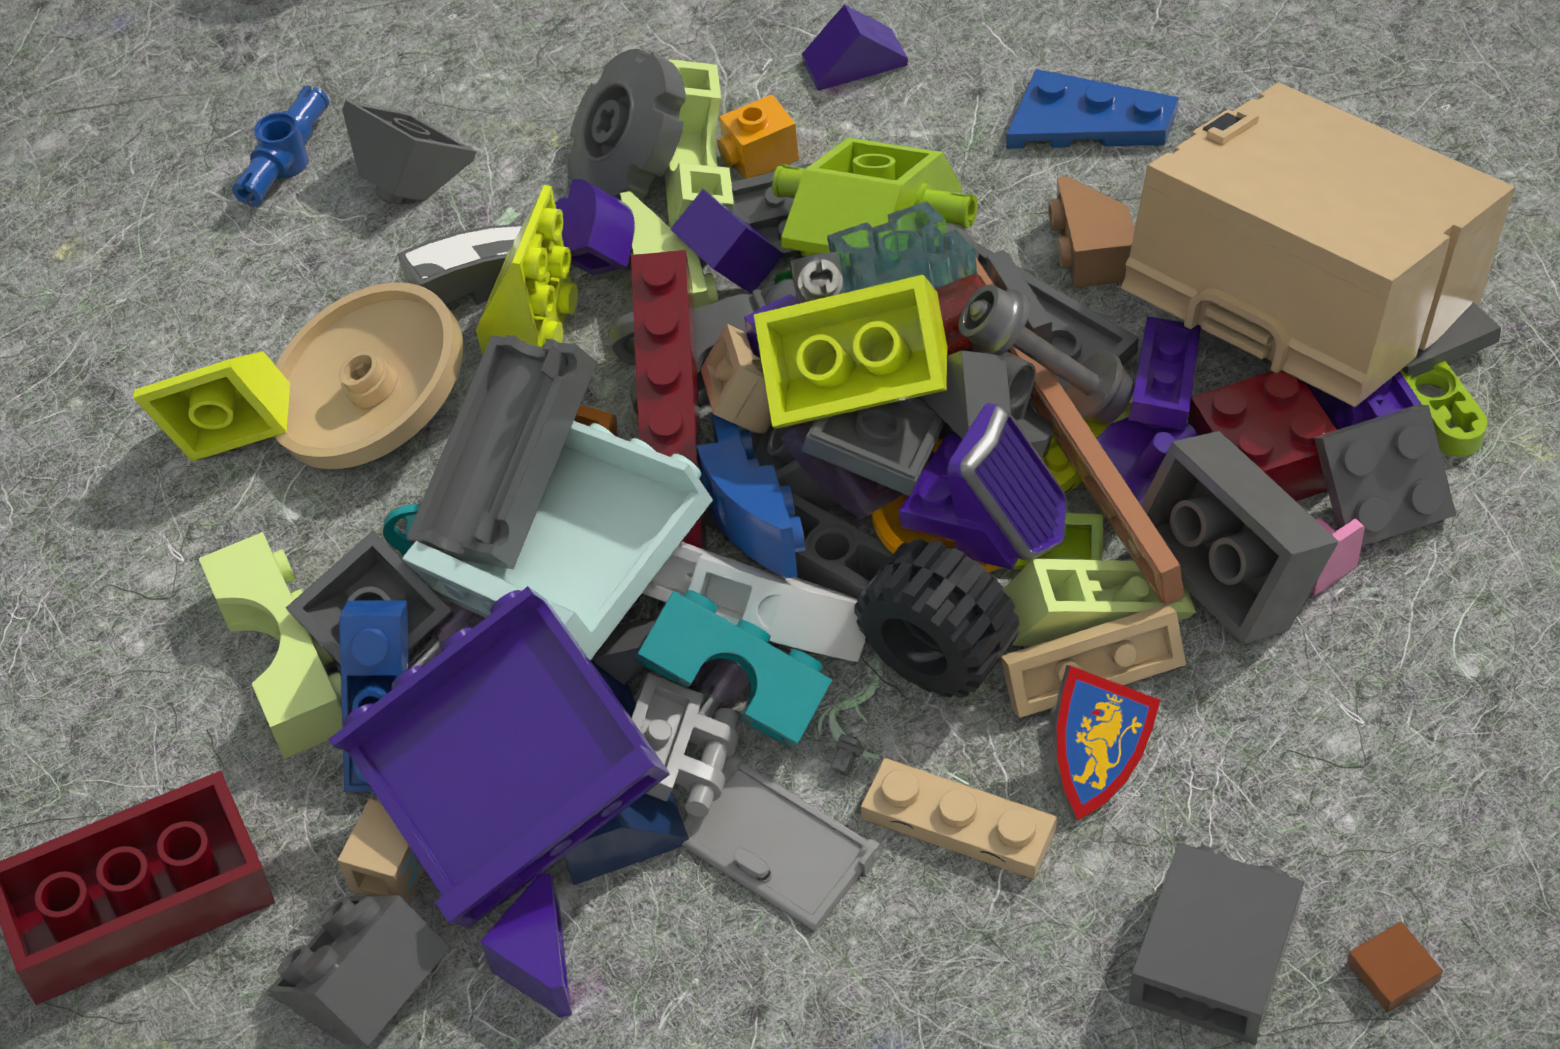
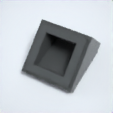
M658 616L616 626L592 657V660L623 685L626 683L630 684L644 668L633 660Z

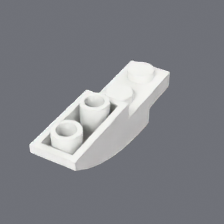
M680 542L642 592V594L666 602L673 590L683 596L687 590L695 591L713 601L719 607L715 614L734 625H737L740 619L746 620L766 631L771 636L769 641L830 657L858 662L866 642V637L859 630L856 622L858 617L854 613V605L857 603V598L797 577L784 578L767 568L761 570L684 542Z

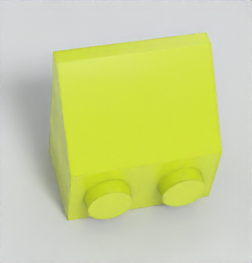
M264 351L209 365L135 389L133 393V399L191 461L287 432L290 382Z

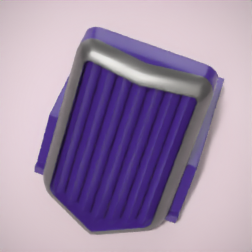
M986 403L963 440L957 434L948 432L923 471L912 495L907 496L898 512L902 528L955 540L957 550L965 553L973 561L1013 570L1018 559L1030 561L1064 544L1067 500L1062 487L1008 410L1000 405Z

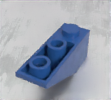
M407 600L347 601L339 616L342 722L355 709L366 704H375L393 690L391 685L394 680L408 670ZM343 751L344 792H373L348 752Z

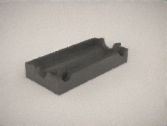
M491 335L406 539L413 544L418 541L458 560L514 570L597 361L576 344L559 343L555 340L546 339L544 346L538 347L526 343L514 335H507L506 337Z

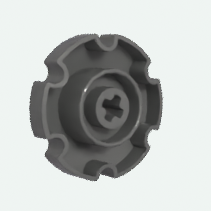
M630 49L615 56L604 66L599 81L596 84L591 83L587 88L572 123L570 137L574 140L572 150L567 158L571 182L574 179H583L621 200L620 193L630 191L641 200L647 195L653 178L655 176H663L680 140L684 122L679 120V113L686 100L682 76L672 62L641 49Z

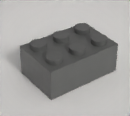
M1220 431L1173 441L1141 503V507L1179 562L1183 586L1242 644L1290 629L1339 543L1331 533Z

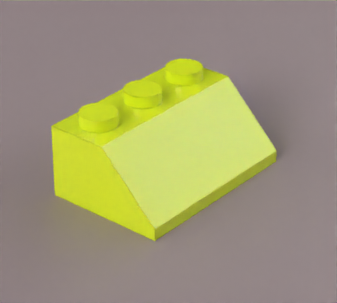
M924 275L754 314L772 427L775 429L946 391L947 343L939 299L936 290Z

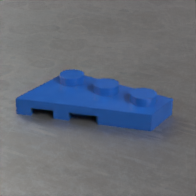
M1035 69L1006 134V149H1024V141H1051L1052 148L1070 147L1071 140L1098 139L1104 147L1165 145L1178 113L1179 97Z

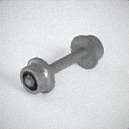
M990 284L980 288L972 295L963 308L958 327L960 334L971 341L973 352L1002 355L1011 346L1018 349L1069 383L1066 394L1084 420L1091 419L1100 425L1109 424L1125 411L1134 393V382L1132 377L1123 370L1120 358L1108 351L1098 352L1081 365L1025 327L1029 316L1030 303L1027 296L1016 289L1004 291Z

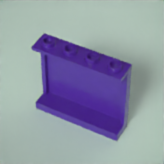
M529 586L522 591H511L498 599L490 609L491 615L474 628H465L451 635L442 644V652L423 667L415 666L399 675L391 685L392 691L375 704H366L352 711L343 720V728L328 739L333 747L348 752L442 895L435 903L447 921L468 928L484 918L670 775L667 768L548 600Z

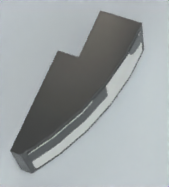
M523 224L495 225L459 231L429 240L397 253L405 282L430 290L445 305L467 294L472 297L477 305L488 301L507 253Z

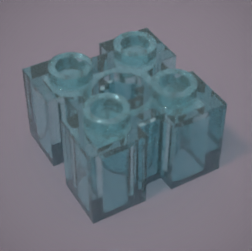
M927 201L888 214V222L872 227L868 222L827 235L829 251L839 252L847 292L924 275L938 294L943 321L959 316L968 300L979 290L975 248L956 229L947 232L946 220Z

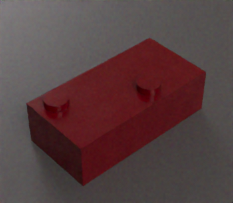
M221 770L0 861V926L17 974L35 1005L275 903L264 869Z

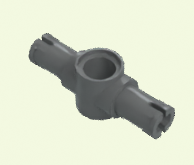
M839 252L807 256L790 262L798 304L847 293Z

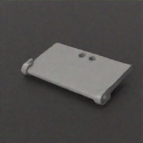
M734 754L724 764L722 773L726 778L720 798L712 801L709 814L704 817H696L689 814L684 820L683 824L689 840L685 841L682 846L815 932L861 873L866 875L877 862L882 853L883 846L873 839L867 840L747 766L744 759ZM768 873L770 874L769 878L764 881L757 879V877H765Z

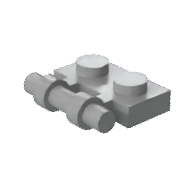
M648 673L631 719L667 768L670 775L646 794L667 801L674 783L684 786L689 793L685 804L686 811L696 817L707 816L712 801L720 798L726 778L722 773L725 761L735 753L739 740V735L736 731L739 716L735 711L728 708L718 709L714 719L699 714L698 712L704 697L703 694ZM689 741L698 744L703 751L700 761L684 755Z

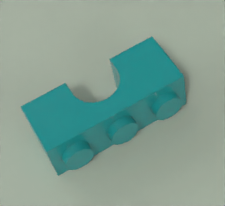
M673 590L633 661L668 681L685 688L691 685L703 664L717 659L735 663L744 671L750 685L749 698L739 716V720L788 748L797 745L832 682V679L820 673L823 665L802 651L792 649L788 655L768 644L771 636L760 627L746 620L740 619L737 625H734L715 613L719 607L707 597L692 590H687L683 596Z

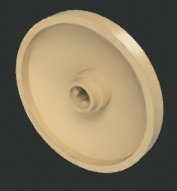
M400 282L383 283L360 289L326 307L294 336L275 365L290 382L287 432L274 436L275 439L295 459L308 466L320 469H344L362 465L378 459L404 444L432 419L447 399L456 382L463 358V336L456 318L443 301L430 290L419 285Z

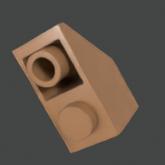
M1068 176L1057 177V199L1048 201V214L1051 230H1060L1061 236L1057 237V254L1060 268L1069 267L1073 288L1123 282L1126 275L1125 264L1130 256L1135 231L1129 207Z

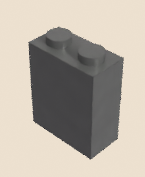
M1178 842L1132 971L1129 1003L1256 1045L1298 915L1304 881L1292 878L1283 870L1273 866H1253L1228 858L1221 851L1211 847L1199 846L1195 848Z

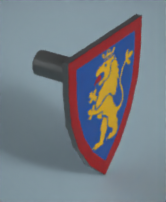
M1066 665L1057 704L1052 708L1049 719L1053 726V757L1060 790L1074 820H1080L1104 805L1126 783L1143 756L1154 727L1161 700L1071 665Z

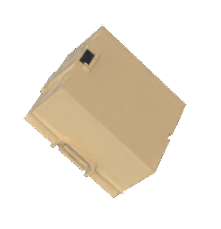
M1278 82L1260 93L1258 100L1252 98L1233 111L1227 109L1192 131L1191 138L1175 147L1173 154L1167 152L1147 165L1130 256L1125 264L1126 275L1121 289L1184 320V326L1189 329L1199 324L1202 326L1201 329L1260 359L1266 358L1272 361L1271 371L1275 373L1284 371L1356 407L1414 360L1418 349L1425 351L1436 342L1473 302L1477 306L1481 305L1482 294L1488 282L1487 277L1515 186Z

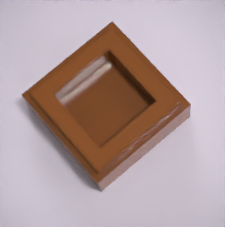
M1402 921L1349 951L1346 962L1387 1013L1440 982L1443 973L1441 967Z

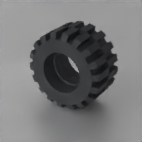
M913 539L910 543L904 542L860 593L857 597V603L854 605V613L858 617L856 622L859 630L865 635V640L871 649L878 654L888 667L919 688L950 698L953 695L959 698L967 697L970 692L974 693L1016 640L1019 633L1017 628L1020 625L1019 616L1013 611L1015 605L1012 599L1004 593V587L986 571V568L956 548H948L943 543L934 540L928 543L923 539Z

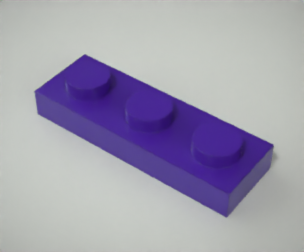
M1147 316L1128 420L1144 423L1154 429L1173 428L1185 431L1201 331L1200 325L1189 329L1184 326L1183 322Z

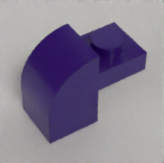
M583 179L572 180L568 198H560L555 202L556 209H560L563 213L562 239L564 247L570 249V264L593 276L627 268L635 230L634 216L630 207Z

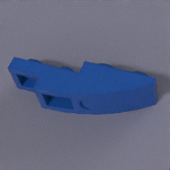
M711 413L715 443L697 446L701 483L713 500L708 506L711 515L729 540L748 557L784 578L798 577L795 553L805 551V541L800 517H795L790 485L779 486L773 464L759 466L758 459H754L753 446L748 429L739 431L737 424Z

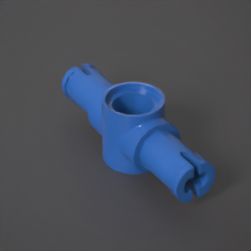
M303 86L288 111L270 113L256 122L254 134L258 144L250 154V164L232 186V192L239 201L247 205L251 201L252 206H259L266 192L276 179L293 177L307 167L309 160L305 145L313 135V125L329 106V98L321 89L314 87L311 90L310 86Z

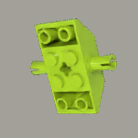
M848 137L806 169L780 164V166H777L772 180V190L776 197L794 198L781 236V247L799 250L805 257L839 252L840 258L849 259L852 265L859 267L879 265L929 221L945 224L951 223L969 229L974 224L977 214L978 203L976 195L961 194V184L945 154L940 151Z

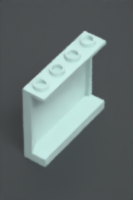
M574 420L514 570L458 560L418 541L412 545L402 559L436 595L485 618L491 615V607L502 596L514 590L522 591L529 586L548 600L589 660H591L713 500L699 480L701 477L700 470L686 457L680 454H673L669 457L656 452L648 444L637 438H632L629 442L614 436L608 429L597 423H592L589 427Z

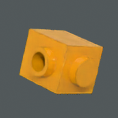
M772 94L719 116L722 138L717 140L719 153L724 163L728 167L734 165L744 179L767 174L776 170L780 164L788 165L799 160L796 123Z

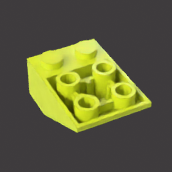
M544 185L507 253L477 325L476 333L482 357L491 335L501 337L514 335L520 340L538 347H543L546 339L562 343L563 324L567 314L572 315L576 309L578 288L575 283H571L569 274L571 253L570 249L564 247L563 213L560 209H556L552 186Z

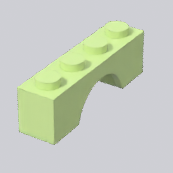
M668 60L679 70L686 94V100L679 113V120L684 122L682 133L674 156L664 173L670 228L702 188L731 211L734 205L730 168L717 166L716 137L721 92L716 64Z
M261 532L200 557L199 561L230 632L258 631L269 634L280 641L278 652L273 662L262 675L252 682V686L283 758L286 759L327 741L342 729L341 676L339 672L327 676L323 666L333 662L331 656L286 610V607L302 593V590L299 589L290 593L286 585L296 579L283 549L272 553L264 533Z

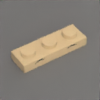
M1169 604L1003 655L1001 658L1011 707L1019 718L1056 706L1066 665H1071L1120 685L1186 665L1177 612Z
M884 758L861 805L863 820L1034 880L1057 827V816L887 758Z

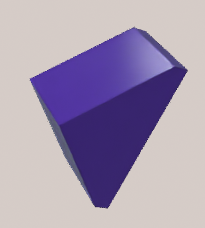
M845 4L802 53V61L817 91L908 66V57L892 28Z
M702 188L670 228L712 269L750 294H753L752 291L758 288L784 256L781 250L704 188Z
M551 873L540 874L524 890L480 943L492 973L558 1017L572 1015L560 903Z

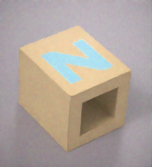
M369 799L337 861L350 891L366 896L400 895L408 903L424 871V867L381 802Z

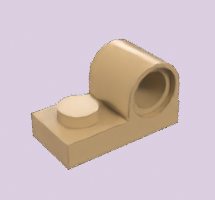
M726 324L701 367L712 412L716 416L753 432L766 433L772 422L761 358L753 355L746 332Z

